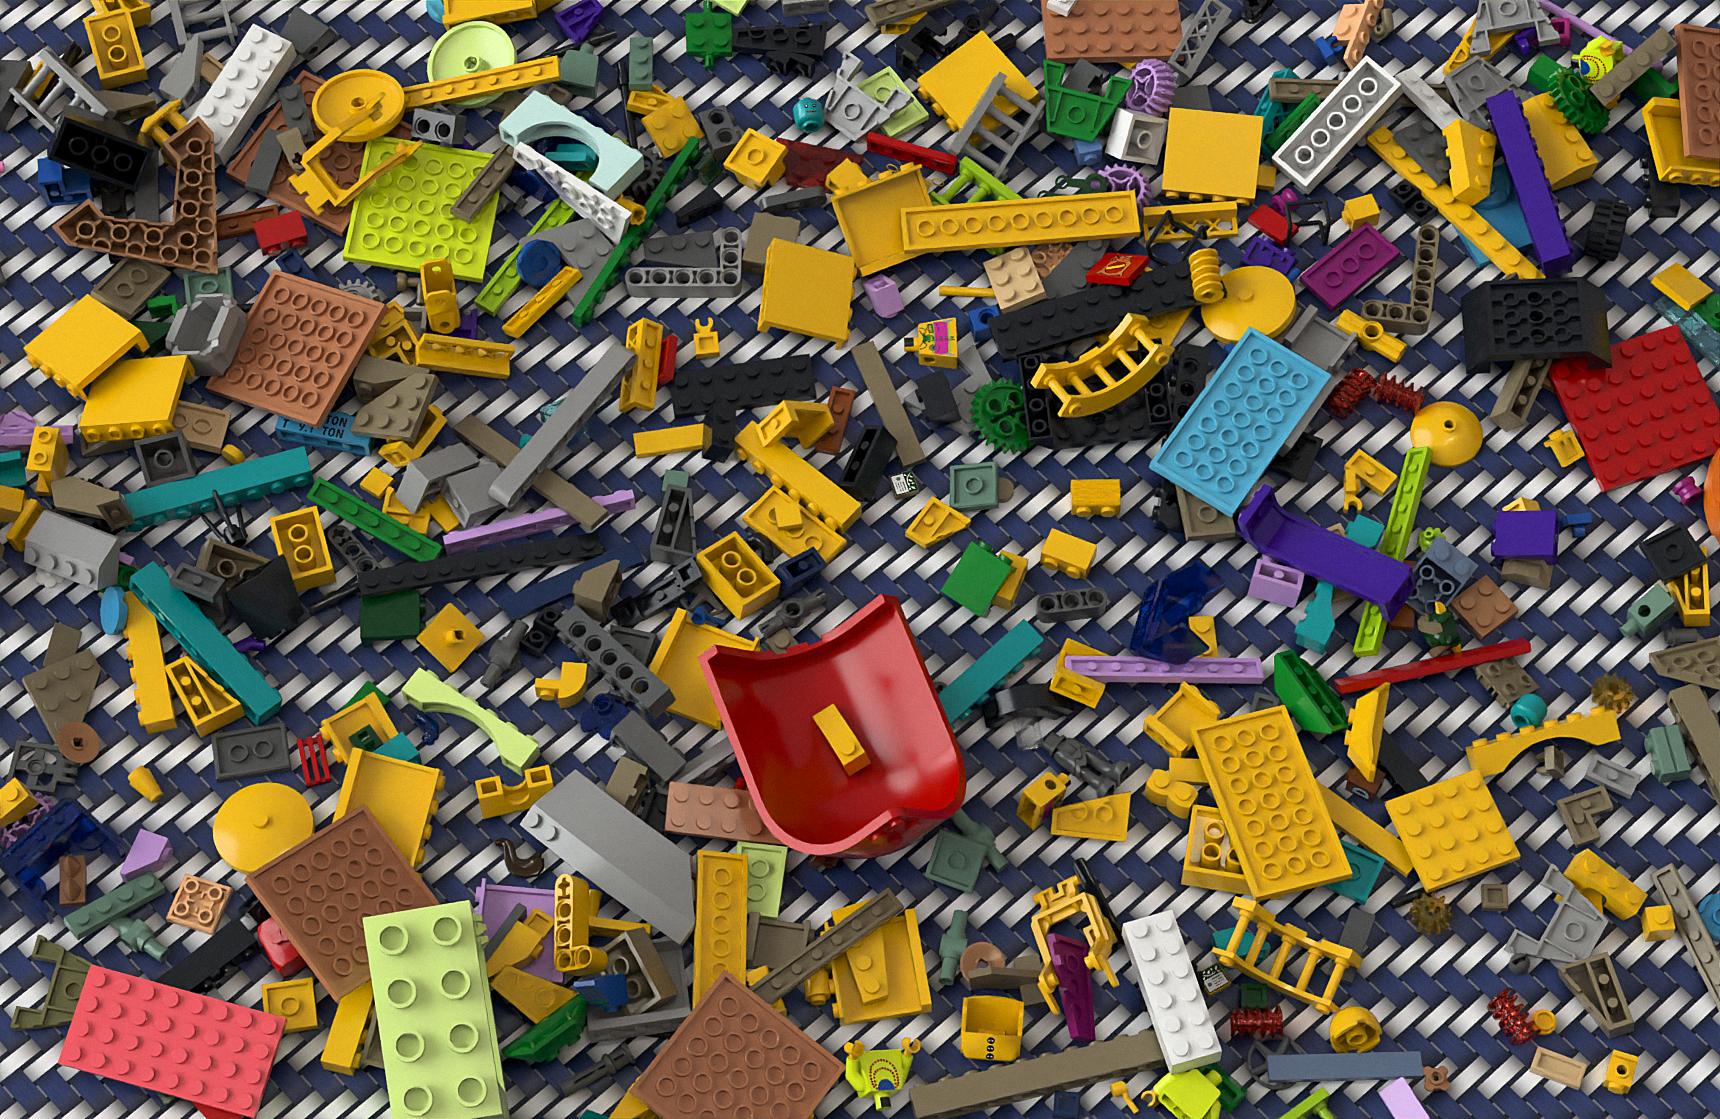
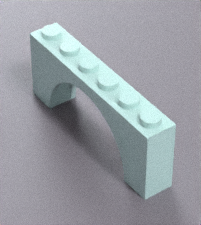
M535 90L499 124L501 140L514 148L520 142L527 145L532 141L549 136L570 137L588 145L599 158L598 167L589 179V185L613 201L644 171V160L640 151L630 148L619 138L610 136L602 128L595 127L587 122L584 117L575 115L567 107L560 106L547 95H542Z

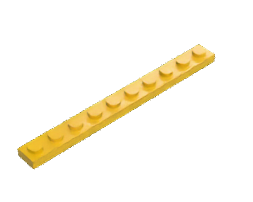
M1384 125L1366 138L1367 145L1401 177L1419 188L1421 195L1437 207L1438 211L1507 276L1517 272L1518 279L1546 278L1469 204L1454 198L1452 189L1446 183L1438 186L1393 139L1394 134Z

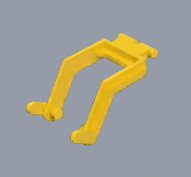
M383 91L366 107L334 127L307 150L300 162L306 171L299 177L295 173L288 178L300 195L307 191L309 196L305 201L317 216L325 211L321 206L329 200L335 207L346 206L378 178L410 158L424 144L422 140H419L414 145L411 143L408 146L404 141L400 142L394 147L397 151L395 155L372 169L348 190L340 189L320 163V154L369 117L375 122L383 116L380 112V109L383 107L380 101L386 96Z
M1077 874L1058 883V893L1051 886L1032 896L1036 905L1040 903L1041 912L1031 917V928L1045 964L1039 975L1037 985L1055 1016L1060 1014V1008L1052 993L1059 984V981L1055 974L1047 935H1049L1048 932L1052 925L1081 911L1088 914L1096 936V940L1088 953L1089 956L1084 958L1089 969L1095 967L1097 971L1103 970L1112 987L1119 986V981L1108 962L1113 942L1097 899L1086 892L1079 893L1077 885L1081 884V880Z

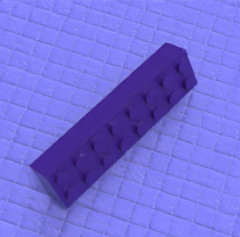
M1513 90L1486 98L1489 120L1494 134L1497 136L1496 140L1543 275L1546 278H1555L1573 272L1572 263H1575L1574 250L1571 241L1567 239L1564 221L1560 219L1557 201L1553 199L1552 187L1549 178L1545 176L1542 158L1538 156L1535 138L1531 136L1528 118L1524 116L1520 96L1515 97Z

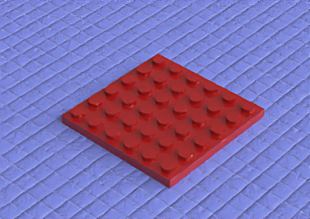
M1677 324L1610 345L1612 368L1587 369L1586 357L1570 358L1550 365L1547 376L1603 494L1713 458L1720 447V411Z

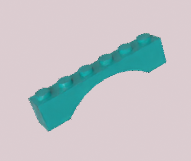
M1358 514L1354 522L1349 521L1344 534L1347 535V539L1376 550L1383 536L1385 525ZM1320 580L1314 592L1317 596L1314 601L1310 600L1304 612L1307 616L1304 621L1299 620L1294 633L1298 634L1296 644L1323 655L1335 628L1331 607V598L1335 586Z

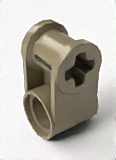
M294 127L276 135L294 171L300 174L305 172L306 169L303 165L298 164V158L302 157L307 151L306 143L299 127Z

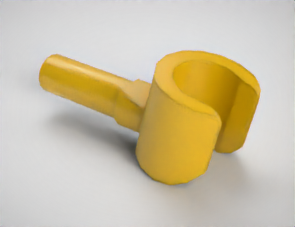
M1117 1081L1110 1085L1114 1098L1122 1095L1134 1114L1139 1111L1128 1094L1125 1082Z

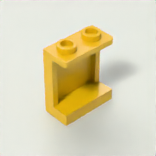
M783 400L756 426L763 447L771 448L782 437L798 438L802 448L809 449L834 425V420L827 404Z
M429 405L415 442L406 444L403 441L386 444L381 447L378 453L394 468L407 466L411 460L419 459L447 422V419L442 415L443 412L438 407Z
M36 426L34 429L27 470L29 472H39L35 490L37 496L53 497L51 482L65 478L69 452L59 428Z
M1067 638L1058 655L1049 690L1095 709L1104 692L1105 684L1065 668V657L1110 655Z
M1183 681L1180 684L1179 691L1154 716L1150 714L1144 720L1143 731L1175 758H1184L1195 747L1189 733L1190 727L1219 721L1221 712L1218 705L1211 700H1206L1197 687L1188 685Z
M375 692L365 696L364 699L330 718L321 721L322 728L319 729L325 741L330 740L335 749L332 750V753L337 762H343L345 766L349 763L353 748L349 737L368 724L371 725L383 744L398 735Z

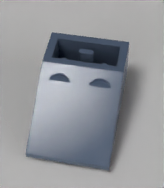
M1437 535L1412 568L1417 586L1405 603L1421 615L1434 612L1436 610V602H1441L1447 607L1479 565L1440 535Z

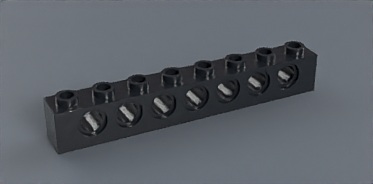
M1182 343L1179 350L1174 351L1172 365H1176L1175 373H1171L1169 386L1173 387L1172 395H1169L1174 424L1164 430L1167 431L1166 439H1162L1161 447L1182 420L1178 412L1186 414L1205 388L1210 348ZM1188 368L1192 370L1194 374H1187L1184 371V369ZM1181 390L1188 391L1191 396H1184ZM1161 475V481L1156 484L1154 497L1158 498L1157 506L1154 505L1151 517L1152 520H1155L1154 529L1183 534L1184 526L1176 486ZM1166 501L1174 502L1176 507H1169Z

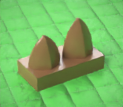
M69 854L66 857H59L61 908L86 906L87 859L85 855L73 856Z

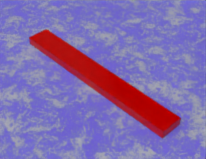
M1519 638L1335 679L1334 685L1341 694L1377 687L1385 682L1391 684L1530 653L1532 651L1531 644L1526 639Z

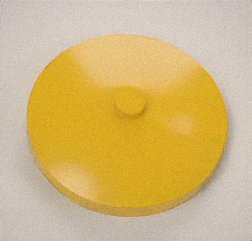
M358 69L338 74L326 81L317 90L313 98L312 113L315 123L326 135L334 127L366 107L383 91L386 94L380 101L383 105L380 109L383 116L375 122L369 117L337 139L343 142L373 140L391 131L402 119L406 108L403 89L393 77L377 70Z
M1246 266L1234 269L1221 276L1228 292L1226 298L1214 303L1201 305L1203 322L1208 332L1220 342L1225 344L1232 342L1236 346L1249 326L1271 339L1284 331L1294 317L1296 296L1292 284L1282 273L1263 266Z
M271 782L253 784L234 793L219 809L213 825L214 843L219 855L228 866L240 873L249 875L314 835V817L305 798L293 788Z

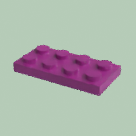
M1366 222L1300 276L1299 281L1331 311H1334L1397 259L1400 251Z

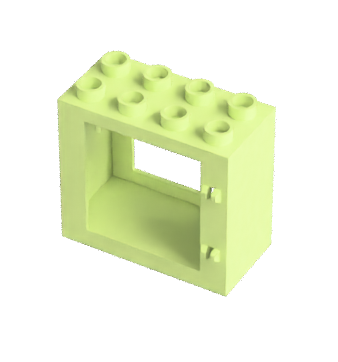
M466 900L362 918L392 1119H510L484 945L489 942L487 935L482 936L487 931L486 924L480 923L483 922L482 915L476 914L470 901Z

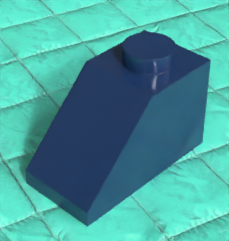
M814 546L779 564L774 570V575L781 581L778 593L781 598L801 589L828 566Z

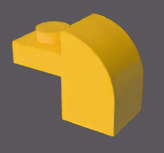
M562 662L560 680L536 678V697L547 701L558 699L560 708H567L577 704L587 691L589 676L587 663Z

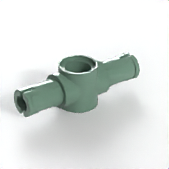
M961 807L955 814L949 817L962 831V836L989 845L985 858L998 873L1008 866L1009 861L995 847L996 843L994 841L996 838L984 823L979 825L977 822H973Z
M954 910L950 929L942 936L939 956L942 961L939 982L944 985H953L957 966L960 965L961 956L968 946V938H966L967 935L965 934L968 913L963 910Z
M122 916L109 923L111 927L119 932L120 940L136 953L139 950L147 952L161 963L165 962L170 956V950L155 940L153 930L140 919L133 921Z

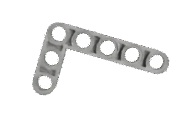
M728 227L722 231L720 268H632L625 275L627 293L635 298H734L738 296L742 290L743 245L740 230L735 227ZM734 261L735 263L729 264L727 262ZM636 281L641 282V283H639V284H633V282H636Z

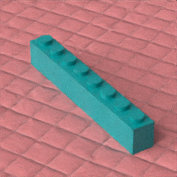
M298 447L125 494L127 505L135 518L134 524L124 526L125 532H138L149 526H160L171 520L186 519L193 514L211 512L215 508H219L212 493L214 489L217 491L224 506H234L241 501L248 499L256 500L263 495L281 493L285 489L292 487H304L314 482L305 447Z
M152 561L130 576L129 589L195 661L207 671L208 675L218 685H221L231 697L241 703L244 713L256 726L261 725L280 711L282 697L279 691L269 686L263 674L259 670H255L249 664L247 657L233 647L232 641L217 630V626L212 619L206 618L202 614L200 607L195 601H190L184 591L170 586L169 575L162 566L159 567Z

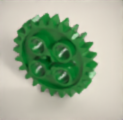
M1560 67L1549 76L1550 79L1547 81L1549 84L1547 88L1551 91L1549 96L1555 99L1553 103L1559 106L1558 111H1562L1564 118H1569L1572 125L1575 123L1579 130L1583 128L1585 133L1590 131L1591 134H1594L1595 132L1599 133L1609 124L1610 118L1608 116L1610 112L1606 110V106H1603L1589 90L1593 83L1589 84L1587 77L1582 78L1579 72L1574 73L1572 68L1568 70L1566 67L1563 69Z
M1000 378L997 382L991 380L988 385L984 384L976 392L975 398L970 403L973 407L969 410V413L974 415L970 422L977 423L973 431L981 432L978 438H986V446L993 443L994 451L1002 447L1003 454H1006L1009 449L1012 454H1015L1018 450L1022 453L1027 447L1030 449L1034 444L1029 442L1021 382L1014 386L1012 379L1005 383Z

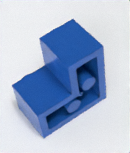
M47 157L37 159L38 182L47 207L83 203L87 199L94 202L92 175L73 168H65L63 164L49 160Z

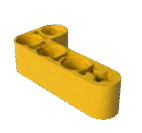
M563 874L557 879L555 884L554 966L556 970L574 976L602 972L608 964V955L603 950L588 946L589 884L582 878Z

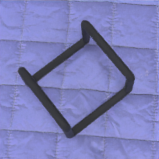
M1326 199L1285 203L1284 208L1288 230L1284 247L1289 249L1293 229L1289 207L1323 203L1327 222L1325 231L1323 222L1320 220L1294 222L1293 224L1298 227L1319 225L1322 244L1324 246L1327 245L1331 218Z
M1167 210L1146 243L1149 258L1164 266L1172 265L1153 256L1150 247L1167 218L1172 226L1194 235L1179 262H1183L1198 238L1203 240L1208 238L1205 226L1201 225L1197 231H1194L1175 222L1172 212Z

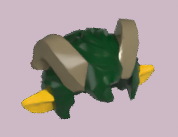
M1436 602V610L1431 614L1424 613L1418 619V629L1423 632L1425 641L1432 647L1428 653L1431 657H1435L1449 650H1452L1454 653L1460 652L1462 640H1460L1461 638L1457 632L1453 613L1443 603Z

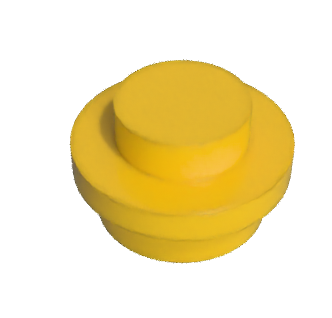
M1538 1010L1531 1017V1027L1540 1035L1551 1034L1556 1028L1557 1019L1549 1010Z

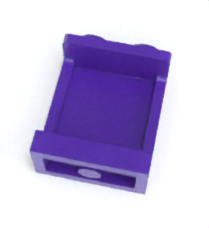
M1556 510L1497 511V520H1493L1492 526L1493 534L1496 535L1495 542L1491 543V556L1495 557L1497 564L1503 565L1504 559H1545L1547 565H1557L1560 520Z

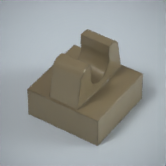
M1554 745L1544 747V752L1537 754L1536 760L1545 762V765L1536 768V771L1541 776H1552L1554 779L1563 778V753Z

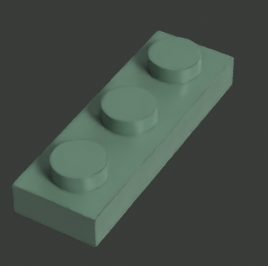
M653 37L630 38L629 91H651L653 80Z

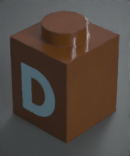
M1350 766L1344 777L1347 780L1345 790L1372 803L1384 783L1386 774L1376 769L1374 781L1368 782L1356 766L1355 768Z

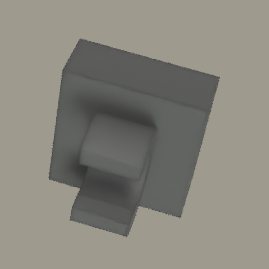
M505 182L500 186L499 190L505 195L499 199L498 205L508 213L515 204L523 209L528 203Z

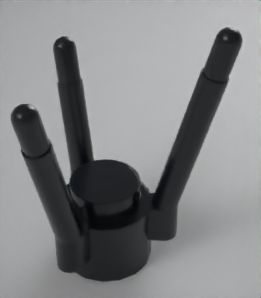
M215 489L212 490L215 501L227 525L223 530L224 534L222 535L205 515H202L201 518L221 542L237 548L242 547L247 541L248 534L245 530L241 507L239 505L236 506L239 527H237L236 524L231 523Z

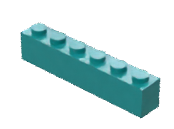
M1025 619L1019 622L938 694L952 730L955 729L953 724L960 719L963 722L972 714L971 708L976 703L981 706L990 697L988 693L993 688L998 691L1007 682L1006 677L1010 673L1016 675L1025 666L1022 663L1028 657L1031 660L1034 659L1042 651L1040 646L1044 639Z

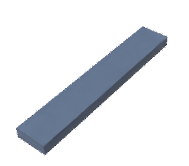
M1420 1051L1267 1055L1266 1057L1268 1083L1396 1080L1404 1077V1079H1422L1423 1077Z

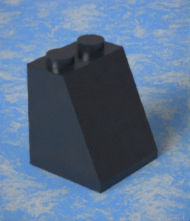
M283 554L249 571L225 593L258 642L267 637L269 640H272L282 632V629L286 631L291 630L299 624L297 619L304 614L287 560Z

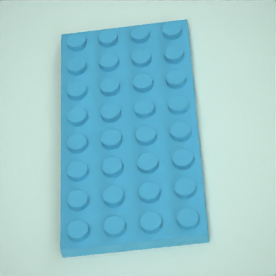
M1249 326L1150 462L1149 468L1232 518L1332 375Z

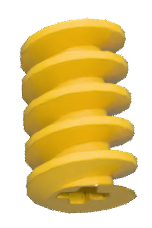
M1212 248L1198 250L1189 257L1194 298L1203 303H1214L1224 296L1221 283L1222 277L1219 274L1221 270L1218 266V252Z

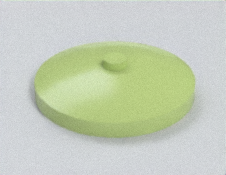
M470 21L459 24L447 31L434 45L427 65L429 82L517 64L516 48L505 31L497 25L485 21ZM504 92L449 104L458 108H477L491 103Z

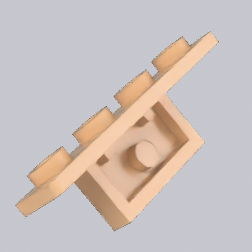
M1365 0L1364 4H1346L1343 6L1332 36L1337 37L1339 42L1333 46H1347L1343 59L1351 71L1362 60L1384 0Z

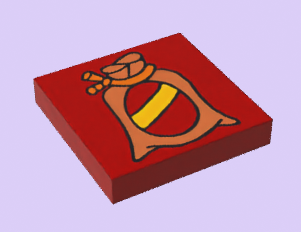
M1106 253L1086 274L1087 282L1129 286L1150 264L1149 256Z

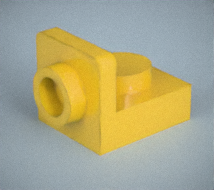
M1559 429L1548 435L1550 439L1543 443L1545 447L1551 446L1562 467H1566L1585 456L1572 430L1563 432L1562 429Z

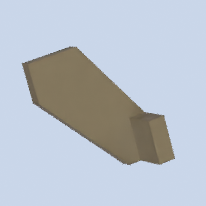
M74 476L51 482L54 505L57 510L104 519L112 530L135 523L134 514L128 507L125 496L120 494L119 491L114 492Z
M1038 953L1013 958L1015 969L986 967L968 971L971 989H1020L1024 1009L1047 1005L1037 985L1039 975L1042 972Z

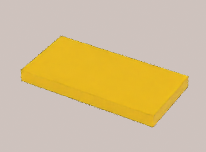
M775 485L742 517V521L754 531L762 533L771 541L772 545L790 559L814 546L828 565L847 545V540L800 504L802 527L778 531L774 506L796 503V501Z

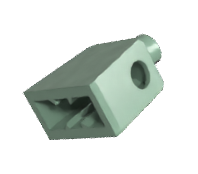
M583 43L580 51L567 50L560 62L562 80L553 83L573 95L596 99L600 61L599 56L593 54L594 47L588 43Z
M1659 584L1655 585L1628 609L1627 622L1619 627L1621 633L1627 639L1636 632L1641 637H1646L1673 617L1675 601Z

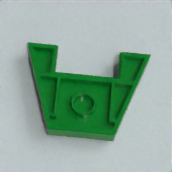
M1043 59L1047 132L1093 144L1134 82L1110 76L1105 97L1064 88L1061 85L1066 65Z

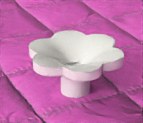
M36 568V582L39 585H45L48 589L54 588L56 584H61L65 579L44 569Z

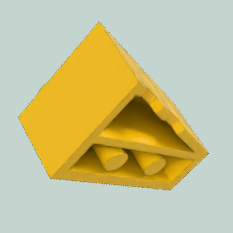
M1458 118L1442 129L1443 137L1447 138L1448 144L1446 156L1450 157L1451 162L1449 174L1454 198L1474 206L1490 194L1497 136Z

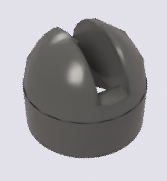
M1516 953L1510 958L1509 969L1512 973L1523 975L1528 971L1530 960L1526 954ZM1521 959L1524 960L1523 962L1517 965L1514 964V962L1519 961Z

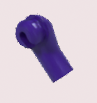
M244 638L234 643L233 647L243 654L247 650L264 652L266 640L258 642L254 638Z

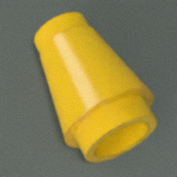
M141 765L129 774V785L150 800L151 803L156 802L162 797L163 792L149 768L146 769Z

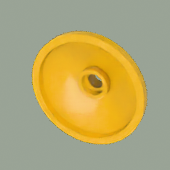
M1442 401L1429 404L1417 413L1411 425L1410 438L1414 448L1424 446L1431 448L1433 451L1431 464L1440 467H1457L1469 462L1476 456L1482 444L1483 430L1476 415L1468 408L1458 403ZM1445 425H1451L1453 428H1446Z

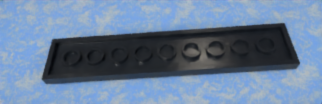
M1189 260L1142 273L1129 286L1104 284L988 318L987 325L1001 360L1005 363L1016 360L1021 355L1036 354L1114 331L1127 313L1144 315L1148 320L1206 303L1197 301L1194 298L1192 274L1190 272ZM1221 280V283L1223 285L1222 291L1224 292L1223 298H1226L1228 292L1225 288L1223 281Z

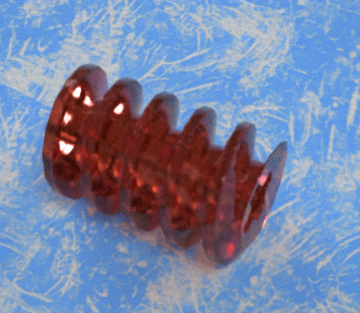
M1352 368L1349 374L1343 378V381H1340L1337 387L1325 399L1326 405L1334 416L1343 420L1347 419V414H1351L1354 411L1353 407L1357 408L1360 405L1359 401H1363L1365 395L1371 393V388H1375L1377 382L1367 371L1361 368Z
M1385 371L1376 385L1373 397L1377 394L1379 402L1386 397L1387 405H1391L1395 401L1396 409H1399L1404 404V412L1406 413L1413 408V416L1416 417L1427 393L1423 394V386L1414 391L1413 382L1408 387H1405V379L1396 383V375L1388 380V372Z
M1509 987L1494 996L1487 1005V1010L1494 1012L1493 1019L1500 1020L1498 1026L1501 1029H1506L1504 1035L1512 1037L1510 1044L1517 1046L1532 1040L1541 1030L1532 1031L1531 1028L1536 1022L1534 1020L1530 1022L1525 1021L1530 1014L1529 1012L1520 1013L1524 1005H1514L1518 996L1509 997L1508 994L1512 991V988Z
M1248 1005L1244 1007L1243 1013H1241L1238 1006H1235L1233 1012H1230L1231 1039L1234 1038L1236 1031L1239 1032L1241 1038H1244L1246 1031H1249L1251 1038L1255 1037L1257 1031H1259L1261 1038H1265L1267 1031L1270 1032L1272 1038H1275L1277 1031H1280L1283 1038V1013L1280 1005L1275 1007L1274 1013H1272L1269 1005L1265 1006L1263 1013L1259 1005L1255 1006L1253 1013H1251Z

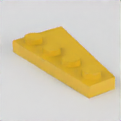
M1476 17L1470 29L1463 36L1461 43L1456 47L1444 66L1442 73L1445 76L1470 60L1469 51L1472 44ZM1521 29L1489 34L1491 55L1481 58L1489 61Z
M871 899L831 911L834 924L837 925ZM880 926L845 952L864 1006L888 999L882 926Z

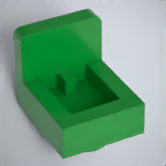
M161 295L147 300L152 319L174 315L175 318L177 311L183 308L182 302L178 303L175 295Z

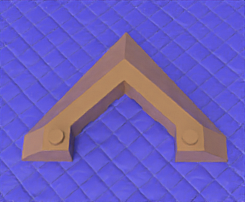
M197 116L162 143V154L177 170L172 222L162 221V223L148 222V220L129 218L127 220L117 219L114 216H104L90 199H87L52 226L54 231L69 246L218 276L213 131Z

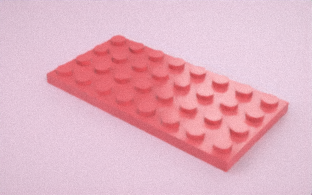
M91 964L58 1064L256 1119L287 1019Z

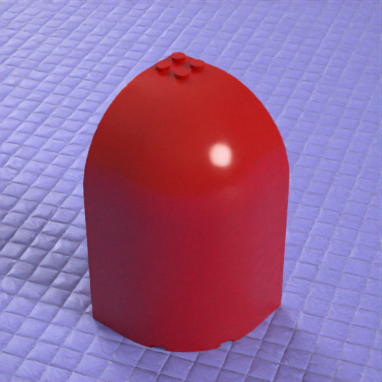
M880 594L841 625L821 635V641L812 645L804 642L788 647L786 653L774 654L773 650L750 651L714 644L701 654L698 660L755 807L767 828L788 847L806 854L843 859H872L886 856L916 842L955 814L961 807L967 785L962 753L898 597ZM832 704L835 705L871 762L851 776L843 767L812 717Z

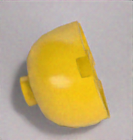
M1348 1006L1340 1010L1332 1018L1329 1026L1330 1041L1337 1053H1348L1347 1051L1357 1049V1053H1365L1380 1042L1379 1035L1380 1033L1382 1034L1381 1026L1375 1015L1368 1009L1358 1006Z

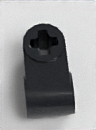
M1243 0L1242 20L1249 24L1257 23L1274 0Z

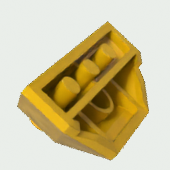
M1387 682L1357 699L1355 709L1350 708L1348 723H1352V730H1346L1344 745L1349 746L1348 757L1368 782L1374 781L1390 689V683Z

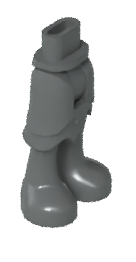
M1051 732L1042 744V748L1050 752L1049 756L1068 770L1073 777L1075 776L1078 780L1081 777L1097 791L1098 798L1113 795L1116 786L1119 787L1130 769V763L1120 760L1115 765H1112L1093 753L1090 747L1073 738L1066 739L1065 735L1060 737L1056 733ZM1086 764L1092 766L1108 779H1103L1086 768Z

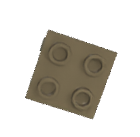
M1513 657L1485 662L1476 667V679L1480 681L1488 692L1494 689L1491 696H1497L1495 698L1502 708L1507 710L1511 709L1515 704L1514 701L1518 700L1523 694L1532 693L1540 688Z

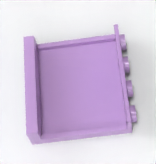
M482 878L481 887L476 888L475 902H479L478 911H474L476 914L482 915L483 923L487 926L484 936L487 935L489 941L517 903L527 907L526 919L535 907L555 919V890L490 885L486 883V878ZM553 928L543 942L544 951L537 960L533 959L528 966L521 970L564 987L565 973L556 970L554 966Z

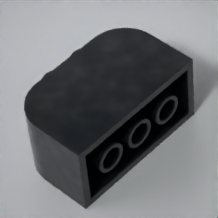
M66 105L62 110L48 145L47 159L137 192L154 152L153 140L147 134L134 127L77 106Z

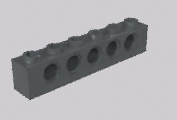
M576 604L554 624L559 632L557 637L566 646L571 644L573 652L581 660L585 657L589 661L588 665L594 672L598 674L601 671L604 674V680L612 688L616 685L620 689L619 693L625 700L629 702L632 699L636 703L634 705L636 709L643 715L648 714L655 720L676 701L667 685Z

